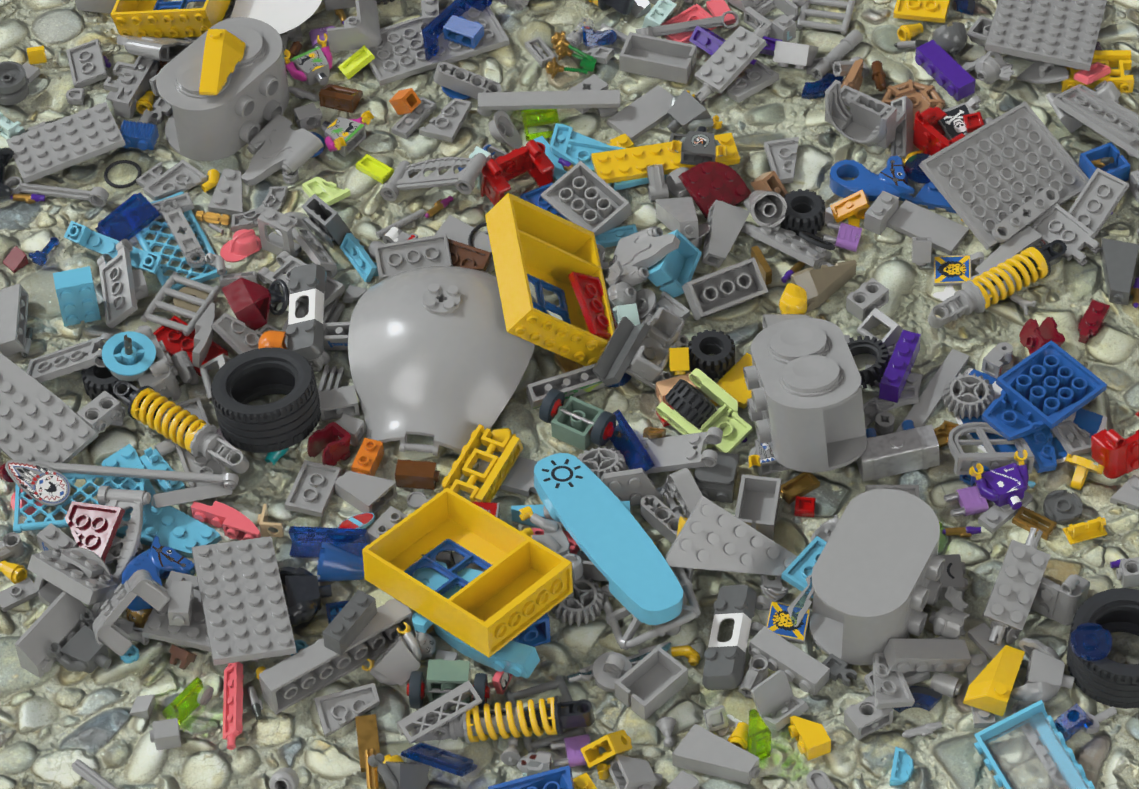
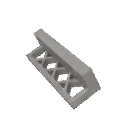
M468 680L398 721L397 729L401 736L404 735L411 745L481 704L482 699ZM471 695L475 699L469 704L461 702ZM457 705L456 711L454 713L448 714L443 712L449 709L450 707ZM439 716L437 723L433 725L425 723L431 718ZM421 726L420 732L411 737L409 731Z

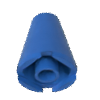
M322 542L316 570L317 575H319L317 576L318 582L365 579L362 557Z

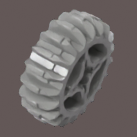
M968 372L965 375L959 373L958 377L952 376L951 380H947L942 394L944 405L948 408V411L954 412V416L961 415L962 419L964 417L971 419L973 416L978 419L995 398L993 386L989 384L988 379L983 380L982 375L977 377L975 373L969 375Z
M607 446L605 448H591L590 451L584 450V454H579V457H577L599 479H601L604 473L625 471L627 468L623 454H620L618 450L615 451L614 448L608 449Z
M583 575L581 579L573 580V593L553 607L551 611L557 619H561L563 624L568 621L570 626L573 623H577L580 626L582 622L587 625L588 620L594 622L595 616L600 617L604 607L602 588H599L597 582L593 583L591 578L585 580Z

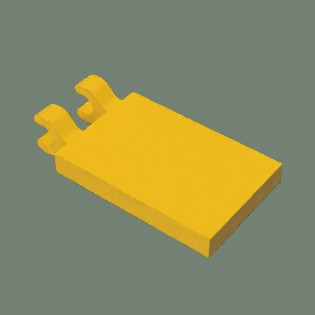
M748 353L716 383L736 399L738 407L743 409L748 406L747 399L752 398L751 390L747 389L743 367L752 366V357ZM712 399L710 400L715 406L718 405V404H717L715 401H713Z

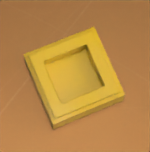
M44 46L27 48L29 64L47 62Z

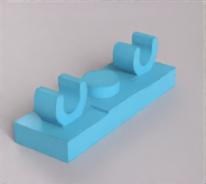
M346 233L340 249L363 280L371 282L373 276H379L377 263L371 260L364 246L360 245L359 239H356L352 233Z
M150 447L144 450L145 454L139 457L142 465L145 464L146 469L173 471L156 449L152 450ZM154 479L163 492L185 489L182 481Z

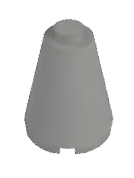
M755 190L750 194L751 216L758 225L771 228L779 225L784 220L787 203L780 194L764 190Z

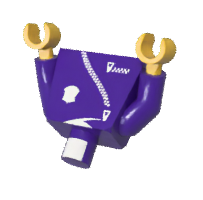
M1025 449L1022 450L1023 458L1018 456V451L1014 453V459L1018 461L1019 465L1012 463L984 473V468L980 463L976 464L978 472L975 471L973 466L970 467L969 474L976 477L975 483L982 497L994 502L999 507L1009 504L1013 510H1017L1022 506L1021 500L1024 498V491L1027 490L1029 481L1027 464L1024 463L1028 456Z

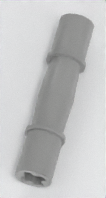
M854 29L843 38L840 44L833 48L826 57H823L811 69L812 76L817 80H821L828 72L832 71L834 62L841 61L848 52H852L863 40L861 32Z

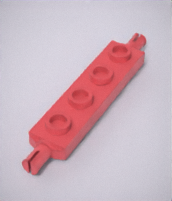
M240 662L229 663L224 670L223 739L227 740V749L229 750L236 748V738L243 730L244 674L243 664Z

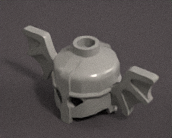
M988 51L980 59L977 58L973 62H965L962 66L968 73L975 69L977 78L986 84H992L999 79L1010 81V77L1014 75L1013 65L1004 62L1002 56L998 52Z
M617 261L613 267H609L610 273L608 278L605 279L609 284V288L606 290L611 309L619 305L634 304L637 295L636 290L628 283H618L620 276L623 274V269L620 261Z
M949 585L945 593V599L952 604L953 608L943 606L938 612L933 611L929 618V622L933 624L934 633L940 637L926 639H959L960 636L965 637L964 619L967 616L969 617L970 614L963 611L968 607V603L963 601L962 592L956 591L951 585Z

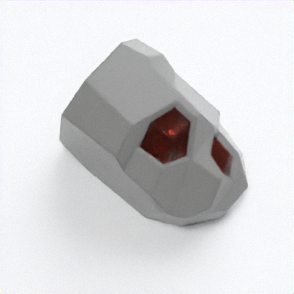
M544 751L531 752L521 757L517 763V768L522 773H527V776L551 770L552 753Z

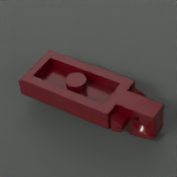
M1092 299L1078 326V331H1080L1078 342L1085 344L1090 335H1097L1110 310V305Z

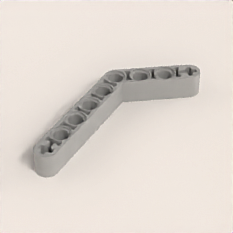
M654 495L643 496L640 501L641 517L673 544L677 537L680 517ZM673 568V572L677 577L678 581L680 582L678 575L675 571V568ZM683 568L687 578L692 581L694 568ZM683 591V604L686 605L687 597ZM680 613L676 618L683 616L684 613ZM681 626L674 628L666 632L665 634L669 636H674L679 633Z

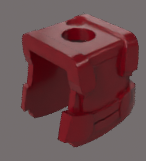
M1047 317L1040 327L1036 319H1029L1019 334L1021 344L1029 350L1030 355L1050 340L1061 347L1065 342V337L1062 333L1058 332V325L1053 317Z
M331 422L324 429L313 432L309 437L307 444L308 456L315 458L323 450L322 464L336 466L340 459L346 460L350 457L351 434L336 422Z

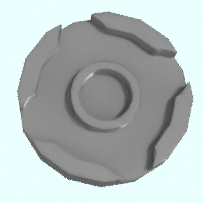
M606 652L595 660L592 676L599 688L613 693L615 692V682L632 668V664L621 653Z

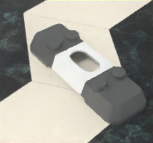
M315 263L294 267L291 270L290 281L288 282L290 297L288 327L286 328V335L288 336L287 349L302 355L306 360L316 359L324 351L325 331L323 329L327 272L323 266ZM302 296H308V314L303 318H296V301Z
M747 585L722 586L719 589L718 598L714 602L715 614L708 649L704 652L706 661L702 677V684L707 690L735 689L742 683L752 617H754L757 603L756 591ZM725 619H733L735 624L732 638L728 642H719L717 637L720 623Z

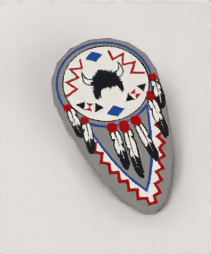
M9 460L6 462L5 468L11 479L39 503L47 506H57L63 504L68 499L71 491L70 483L60 472L29 461Z

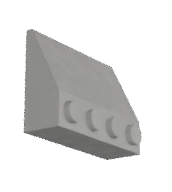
M582 161L578 162L540 194L545 201L568 221L594 232L595 236L619 226L632 215L630 203Z

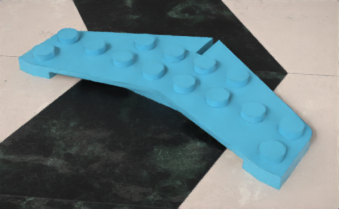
M559 123L555 124L550 141V151L553 154L571 162L574 166L582 161L594 173L595 170L591 159L592 153L625 149L623 147L607 145L573 131V128ZM641 178L615 182L614 190L617 191L648 184L649 179Z
M130 444L102 462V466L126 468L142 465L136 450ZM115 476L113 481L116 484H121L126 479L125 477ZM133 478L134 481L140 482V478ZM145 479V491L150 492L152 501V497L156 492L150 480ZM129 482L123 488L132 490L135 485ZM112 484L107 485L110 486L112 489L116 488ZM151 501L145 505L146 519L142 525L141 544L151 546L155 536H158L161 546L173 548L180 555L193 558L192 547L216 544L222 540L221 535L215 529L172 506L155 508L151 505ZM128 526L119 528L115 536L120 538L126 536L125 531L128 529Z

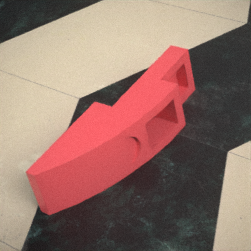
M194 501L191 505L193 518L217 528H223L225 536L230 539L247 540L261 538L260 531L249 518L226 504L215 501L212 506Z

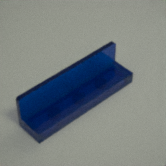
M620 410L615 411L613 414L616 416L618 424L615 426L610 441L616 450L623 454L629 470L643 468L645 472L655 466L651 457Z
M290 526L289 535L292 540L290 557L319 558L321 544L326 542L363 558L362 549L371 542L367 529Z

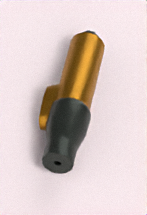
M1104 157L1093 160L1091 163L1095 167L1102 168L1113 163L1114 158Z

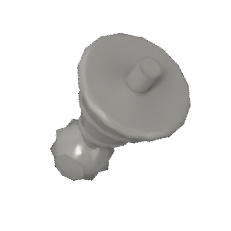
M993 621L990 624L992 630L994 627ZM1013 628L1006 629L1003 636L1006 643L1012 644L1017 640L1019 631Z
M666 716L656 722V726L665 736L664 746L670 748L675 744L672 732L676 719Z
M513 736L508 739L509 746L500 756L501 761L509 766L517 765L521 759L516 749L519 741Z

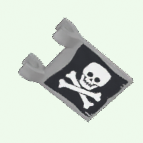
M978 96L972 97L965 103L943 110L948 116L939 120L938 123L949 140L961 133L965 136L970 134L967 133L964 125L963 115L975 113L974 111L980 108L978 104L981 103V100ZM988 117L984 119L983 122L984 124H987L993 119L991 117Z

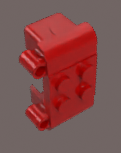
M929 107L921 113L920 111L915 113L913 144L923 151L924 156L928 158L965 137L963 133L951 140L943 136L945 132L938 124V121L948 115L939 107Z
M530 140L526 146L514 149L510 153L499 156L496 159H490L482 169L481 196L483 197L486 194L495 206L505 196L504 193L511 190V186L507 181L526 173V170L539 187L553 182L554 164L545 154V145L535 140Z
M1104 429L1092 435L1091 457L1098 464L1104 466L1103 475L1105 477L1115 479L1139 468V430L1135 431L1136 434L1126 439L1114 429L1108 431Z

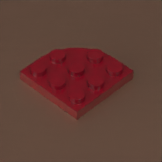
M719 162L699 163L678 176L707 220L709 209L715 200L735 206L747 199L751 194V191L740 175L731 167Z

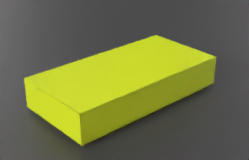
M364 45L339 65L338 69L349 80L375 57Z
M368 154L355 164L356 169L382 184L394 173L393 168Z

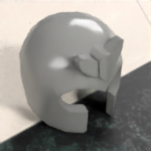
M677 168L665 178L668 191L676 198L690 195L678 177L689 170V168Z

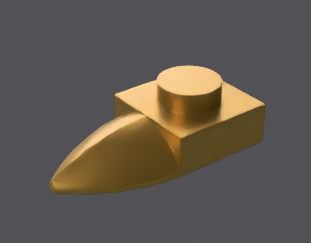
M646 427L643 430V437L648 439L666 437V429Z

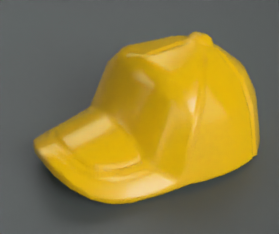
M793 283L786 285L779 301L781 314L805 315L807 311V293L805 289Z

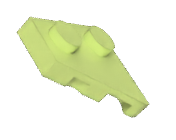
M315 177L302 184V189L309 197L315 194L329 206L351 196L348 188L340 189L337 187V184L327 182L320 177Z

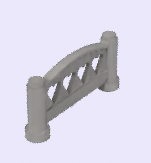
M478 153L473 158L443 157L414 164L404 160L399 163L389 181L382 186L380 195L387 201H395L399 195V190L455 185L456 189L462 194H470L475 187L474 182L486 164L487 158L483 153ZM459 167L464 168L459 173L455 174V169ZM443 169L448 170L443 175L439 174V172ZM429 170H431V171L435 170V171L432 172L430 175H428L427 177H425V175H424L425 172H427V171H429ZM413 172H419V173H418L417 175H415L413 178H410L409 175H410L411 173H413Z
M100 486L97 493L99 505L121 507L124 511L133 508L132 513H130V520H121L118 527L119 529L123 526H128V529L125 531L126 536L123 539L115 536L111 547L123 543V547L120 549L121 554L115 557L108 552L105 559L106 565L118 561L117 566H115L116 572L111 575L113 582L120 585L124 569L134 559L142 533L143 505L150 503L151 494L144 490L112 489L110 486Z

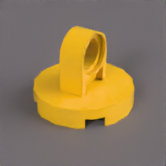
M1067 453L1065 462L1076 466L1070 487L1077 490L1082 489L1088 471L1101 475L1104 470V466L1100 464L1098 466L1094 465L1093 461L1077 455L1072 456Z

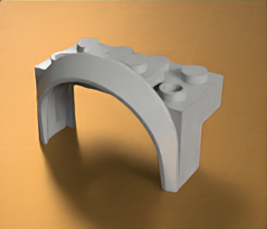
M76 547L65 551L54 548L53 550L33 554L27 568L37 575L33 586L35 589L41 590L47 582H50L85 604H94L92 608L93 621L101 613L103 603L107 599L111 600L114 596V591L118 585L113 582L112 575L105 562L97 554L85 548ZM67 563L77 566L82 571L70 568Z

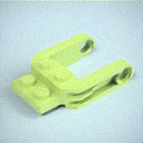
M695 368L689 374V379L721 407L701 426L700 430L681 416L675 409L672 410L663 403V401L656 407V411L682 435L707 432L710 427L720 428L723 431L721 443L707 444L706 448L714 446L720 452L731 453L753 431V427L738 416V401L701 370Z

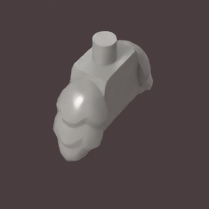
M1023 638L1019 641L1020 648L1025 651L1029 660L1024 685L1012 689L1011 696L1013 699L1029 703L1042 700L1044 703L1056 696L1061 686L1069 689L1072 688L1074 677L1063 674L1065 663L1060 660L1052 647L1029 638Z

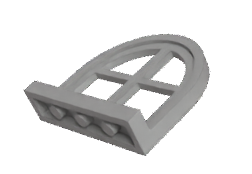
M986 422L965 423L956 426L950 431L948 448L955 459L954 472L956 475H970V467L973 466L975 469L978 463L982 464V466H987L990 471L1012 463L1019 465L1018 461L1014 459L1015 452H996L992 446L1014 444L1020 458H1023L1022 450L1025 449L1028 456L1024 463L1027 464L1028 474H1032L1034 455L1025 439L1019 438L1010 441L1007 439H988L985 432L1002 435ZM976 432L980 439L959 440L961 436ZM960 445H983L987 453H964Z

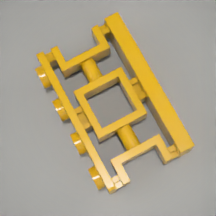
M1095 50L1092 64L1099 62L1110 68L1118 69H1111L1110 74L1089 85L1074 79V74L1081 69L1064 66L1069 70V79L1061 81L1062 92L1078 84L1096 91L1095 87L1105 80L1107 82L1112 81L1121 93L1133 92V75H1124V70H1131V50Z
M479 424L476 430L472 432L467 445H464L459 458L454 461L448 476L444 477L442 481L443 490L449 488L455 493L463 490L471 493L469 498L472 502L491 503L523 450L520 438L506 436L503 443L491 439V430L488 428L484 429V426ZM481 444L488 447L485 452L479 450ZM495 450L503 452L500 458L493 455ZM478 459L490 462L484 474L472 470ZM463 474L469 477L467 482L460 481ZM476 481L484 483L481 489L474 486Z

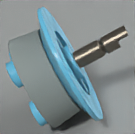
M127 331L118 333L109 338L102 349V359L105 366L119 380H137L149 372V367L156 358V349L153 342L147 336L138 332Z

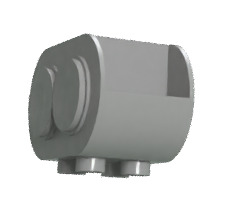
M236 17L220 21L210 28L226 29L246 44L243 59L236 64L235 71L229 74L227 82L218 95H199L207 31L159 71L156 78L157 91L160 97L168 105L172 106L173 115L168 119L165 126V135L169 145L178 154L198 161H214L229 157L247 143L249 144L253 137L277 114L283 115L288 106L290 94L282 39L271 25L253 18Z
M817 318L785 320L762 330L751 344L752 366L743 367L747 389L751 390L752 398L747 399L751 421H755L759 443L769 442L774 458L780 464L801 472L831 471L857 460L867 448L861 376L842 330L830 321Z
M875 489L859 494L846 507L812 570L813 608L809 628L813 640L826 654L830 655L832 653L848 664L873 665L872 658L874 654L883 653L890 638L908 639L910 634L920 636L927 619V613L922 612L926 604L936 605L943 587V583L938 582L945 564V558L938 556L940 538L938 518L932 508L922 499L900 490Z

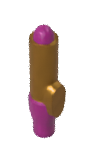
M448 196L445 199L438 200L434 207L426 212L425 218H431L447 207L453 201V197Z

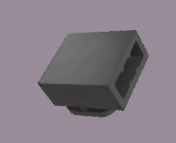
M313 194L302 206L309 216V219L304 216L302 220L330 248L335 246L332 241L340 246L346 233H352L340 215L317 195Z
M717 452L718 459L714 467L696 468L695 482L702 495L707 499L722 503H732L739 470V454Z

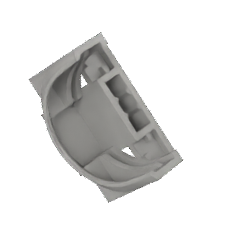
M837 80L825 91V121L832 124L844 137L869 147L876 144L884 149L895 139L896 128L904 120L906 112L849 86L844 85L841 88V82Z

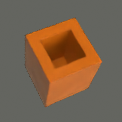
M413 88L398 91L389 102L397 114L402 115L412 113L421 103V100Z

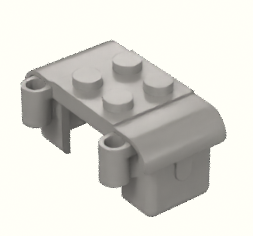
M660 307L654 315L649 313L644 320L650 326V329L625 373L653 389L656 388V382L672 378L670 372L663 371L669 359L668 349L683 348L689 342L685 335H680L685 325V320L663 307Z
M139 326L133 332L144 334L153 342L156 349L155 359H159V361L149 367L151 372L137 379L140 388L150 386L155 392L160 393L161 396L166 398L172 397L173 401L178 400L182 392L175 376L179 374L168 352H165L167 350L162 340L158 342L149 326Z
M144 569L137 570L128 581L118 585L114 591L115 595L111 600L107 599L103 603L101 613L92 624L97 643L99 645L105 644L119 656H123L133 645V642L129 640L131 636L117 626L115 621L138 595L159 612L170 600L168 591L152 579L150 572Z
M1071 574L1060 586L1042 577L1031 609L1063 625H1071L1075 612L1087 599L1090 582L1077 574Z

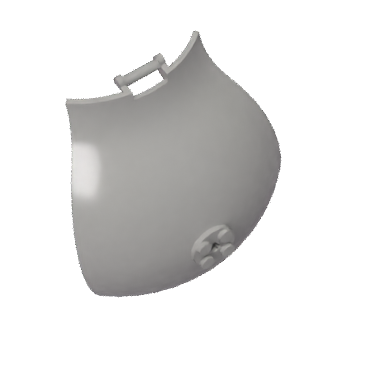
M456 266L422 267L390 276L373 285L361 296L351 316L348 333V358L351 376L365 418L366 438L383 443L400 440V452L408 450L433 453V455L438 456L439 445L461 453L464 445H467L472 432L476 430L479 424L483 425L484 429H491L522 379L535 344L507 332L497 277L495 275ZM531 295L532 301H533V302H536V300L534 299V297ZM407 434L434 437L433 445L407 443Z

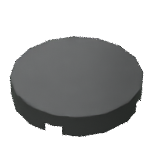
M1055 490L1049 493L1044 500V515L1057 524H1072L1078 521L1082 515V500L1073 492L1071 494L1067 490Z

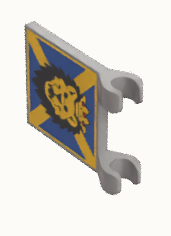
M984 253L933 256L934 286L962 285L963 282L973 280L974 277L981 275L977 274L971 277V263L980 265L984 261Z
M758 596L756 609H769L765 627L785 640L804 643L811 609H808L798 627H794L797 624L799 611L803 607L795 606L790 618L787 608L791 604L773 602L764 596ZM752 622L750 634L755 636L764 625L759 622Z

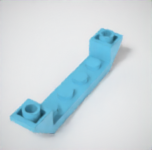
M73 221L70 222L64 238L102 255L106 253L112 258L118 255L116 244L120 241L92 231L84 225ZM135 247L130 252L132 267L142 269V271L156 274L163 258L162 256Z

